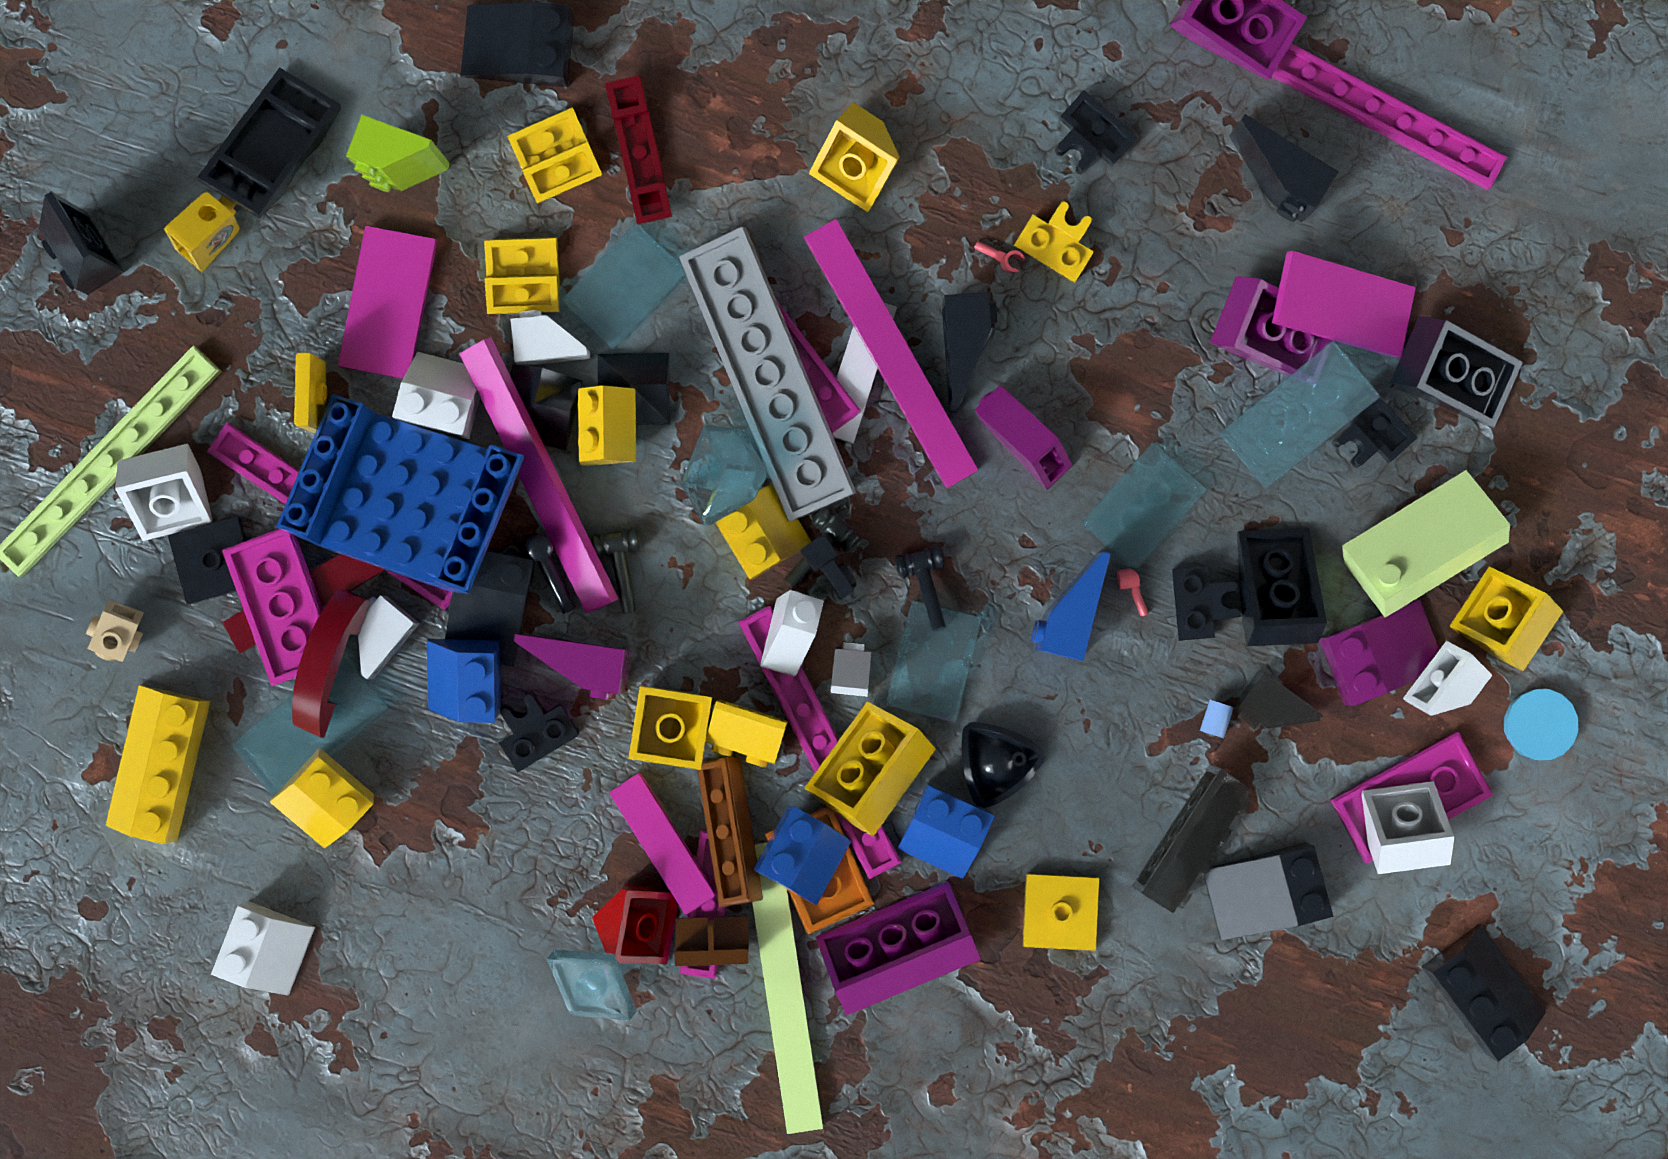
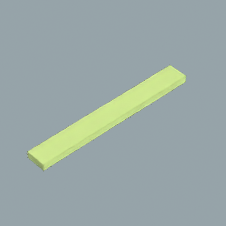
M193 345L0 544V560L18 577H24L116 482L118 461L142 455L222 371L198 347Z
M768 842L754 844L757 861ZM759 874L763 900L752 902L787 1134L823 1129L788 891L783 886Z

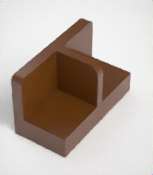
M747 916L687 917L676 919L675 967L749 963Z

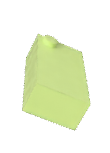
M1465 470L1342 545L1344 564L1384 617H1387L1509 542L1510 523L1468 471Z

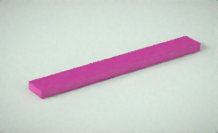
M1292 43L1271 76L1486 190L1492 187L1507 158L1506 155Z
M837 219L806 235L804 239L945 488H949L978 471Z
M492 337L484 339L459 353L505 449L524 456L518 475L585 613H590L619 599Z
M226 422L207 451L286 504L300 471L298 468L228 422ZM386 570V572L443 610L447 611L449 608L452 592Z
M771 606L738 622L760 665L773 615ZM800 666L794 677L761 667L814 772H816L839 739L802 666ZM836 814L848 839L851 840V844L869 879L901 863L883 825L872 837Z

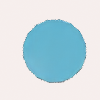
M1530 689L1524 692L1508 705L1504 716V733L1507 740L1510 741L1511 745L1520 755L1533 760H1552L1564 755L1574 744L1579 731L1578 715L1573 704L1562 694L1550 689Z

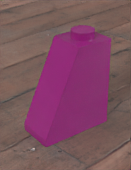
M1001 385L994 391L984 395L980 400L975 412L982 424L1046 490L1073 466L1059 438Z

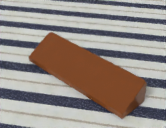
M725 757L702 763L701 770H698L719 907L763 900L760 875L753 870L757 863L741 760L736 757Z

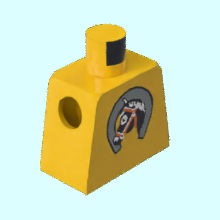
M206 191L174 218L164 230L175 250L199 271L203 272L239 232L240 228L234 215L242 207L224 196L217 200Z

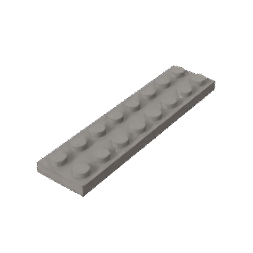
M740 227L679 256L788 521L801 518L856 494L747 229Z

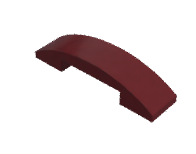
M640 75L605 83L606 92L617 132L637 225L672 218L664 175Z
M338 589L324 607L311 631L299 663L292 700V720L294 726L320 738H325L336 703L329 701L328 698L349 635H359L370 600L344 589Z

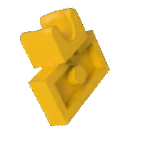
M1062 201L1049 223L1032 215L1014 246L1075 283L1094 251L1079 243L1093 219L1085 216L1078 225H1068L1065 221L1068 203Z

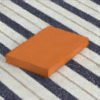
M825 806L809 814L844 836L834 811L829 807ZM774 830L764 834L767 842L769 841ZM850 847L847 848L817 905L788 890L807 934H811L874 905Z

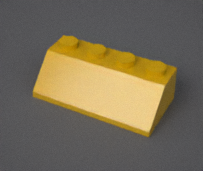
M144 685L138 686L106 826L127 836L160 844H168L178 840L209 710V700Z

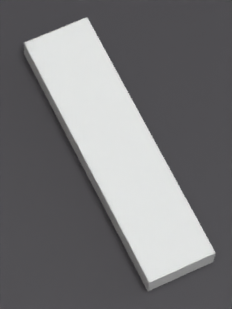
M884 303L894 319L897 307ZM854 326L836 379L861 410V413L832 434L833 438L854 444L878 369Z

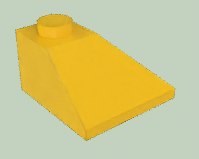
M853 102L836 120L809 174L866 212H869L900 156L884 122Z

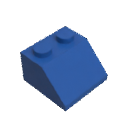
M427 639L428 709L457 722L495 723L501 708L500 640Z
M927 783L897 849L963 879L979 852L995 815Z
M787 806L753 870L817 905L851 840L795 806Z

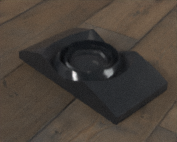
M279 67L197 176L198 181L258 218H261L286 192L295 173L305 159L320 146L338 115L341 105Z

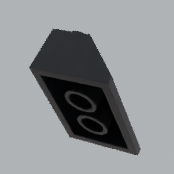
M1480 924L1422 966V969L1486 1055L1498 1062L1530 1038L1546 1013Z

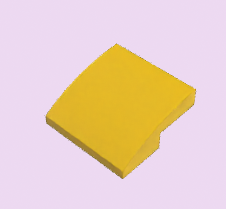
M573 107L507 135L536 203H540L602 175Z
M557 237L484 240L487 314L520 313L534 310L559 312Z

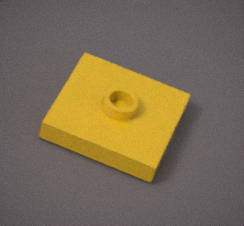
M297 353L294 424L311 433H316L324 415L327 402V362L312 353Z
M1026 873L1023 947L1096 951L1099 877Z

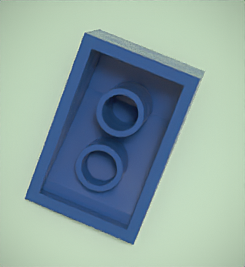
M1101 552L1096 554L1045 612L1042 620L1035 621L1030 641L1036 642L1034 650L1076 661H1084L1110 553Z

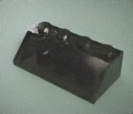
M1209 765L1132 886L1172 913L1175 912L1177 907L1183 909L1192 896L1193 891L1189 888L1196 877L1203 878L1212 864V860L1209 857L1216 846L1219 848L1223 847L1230 837L1232 830L1228 827L1236 816L1242 817L1251 803V799L1248 796L1252 790L1223 769Z

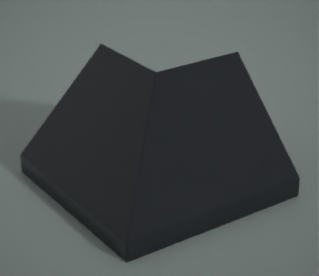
M669 353L597 354L598 386L635 389L636 425H670Z
M512 364L510 376L543 444L567 450L578 404V389L582 387L583 381L545 368Z

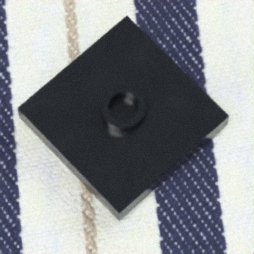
M239 516L168 535L186 605L237 592L222 550L247 541Z

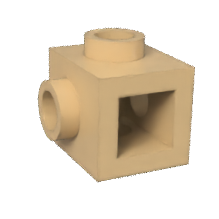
M109 599L101 617L94 614L89 624L86 635L91 636L92 639L88 649L94 651L98 657L104 660L123 662L127 652L135 653L143 633L137 631L144 612Z

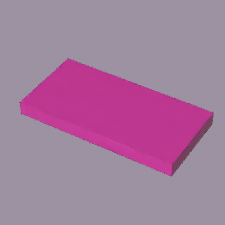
M365 226L338 367L398 379L404 378L416 355L438 241L436 239Z
M1289 251L1286 253L1272 323L1389 357L1399 358L1402 356L1416 287L1296 251Z
M277 529L222 550L271 686L296 678L308 638L323 611L297 537L284 530Z
M1453 732L1329 799L1365 864L1372 862L1373 858L1368 846L1362 803L1363 790L1434 781L1448 820L1494 796L1459 732Z

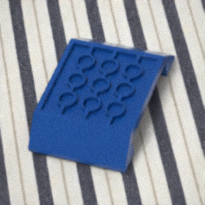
M332 394L276 527L336 553L450 592L469 594L524 456L493 445H489L488 449L426 430L374 413L363 403Z

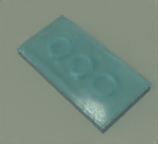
M1333 340L1224 429L1220 435L1266 489L1377 400L1380 395Z
M343 653L342 661L340 662L328 698L329 701L336 703L325 738H320L293 725L292 694L230 745L272 797L319 747L332 757L389 709V706L365 677L361 675L360 671L345 653Z

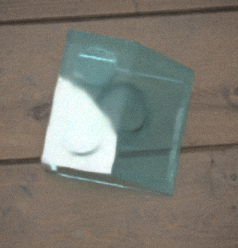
M704 424L681 486L702 524L710 526L753 501L759 487L765 481L767 469L742 429Z

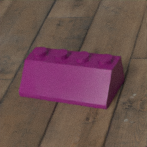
M949 882L940 884L816 936L834 991L846 1015L981 960Z

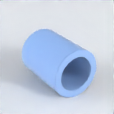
M1209 700L1200 731L1224 738L1234 707Z

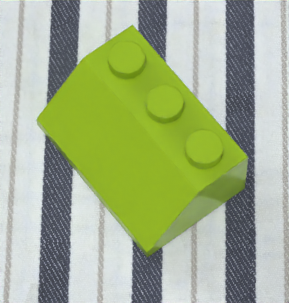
M362 114L346 157L355 165L354 170L361 173L362 178L370 181L369 185L385 192H390L391 187L400 191L406 190L447 171L450 165L449 161L432 140Z

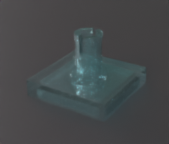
M553 950L547 958L569 1015L630 1021L637 1012L620 969L622 963L617 962L615 954L605 953V950L602 953Z

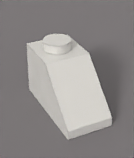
M541 311L520 312V318L510 319L514 360L518 365L528 366L591 359L590 351L547 315L541 316Z
M792 590L776 599L761 660V667L793 677L796 676L816 635L823 600Z
M380 595L378 599L375 597L370 599L358 635L361 675L366 679H375L420 624L388 596Z
M1446 641L1403 699L1433 716L1471 704L1492 677V674L1471 653Z
M843 642L842 649H835L831 693L868 696L871 652H864L865 644Z

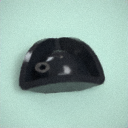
M979 722L968 723L963 728L962 761L970 795L977 806L987 808L1009 798L1031 780L1043 763V750L1033 741L1016 732Z

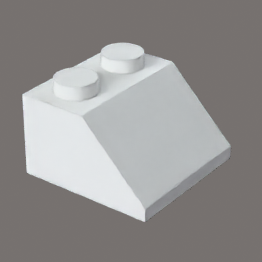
M417 352L401 382L392 417L405 423L469 439L480 395L463 363Z
M188 444L118 461L115 489L142 541L212 523L213 519L201 469Z
M1434 781L1362 791L1368 846L1378 874L1451 864L1454 834Z
M250 901L238 905L211 975L244 988L289 995L315 926Z

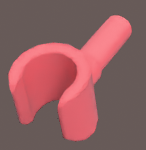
M977 241L974 249L999 261L1006 273H1016L1019 271L1008 264L1010 256H1014L1021 261L1025 260L1024 255L1017 250L1005 253L980 241Z
M1131 568L1117 570L1116 577L1119 590L1130 588L1140 616L1149 614L1139 588L1140 579L1137 572Z

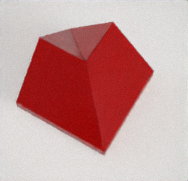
M625 883L623 888L592 917L609 962L667 965L678 903L670 891Z

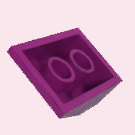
M1184 0L1169 26L1198 46L1269 80L1307 17L1283 0Z
M1236 276L1210 344L1258 365L1316 386L1333 340L1272 323L1279 288L1262 279Z
M1420 599L1408 603L1387 617H1384L1383 614L1376 615L1322 636L1319 640L1344 705L1348 706L1361 704L1417 680L1440 650Z
M515 634L514 642L580 688L591 690L590 697L612 700L616 698V694L625 693L631 650Z

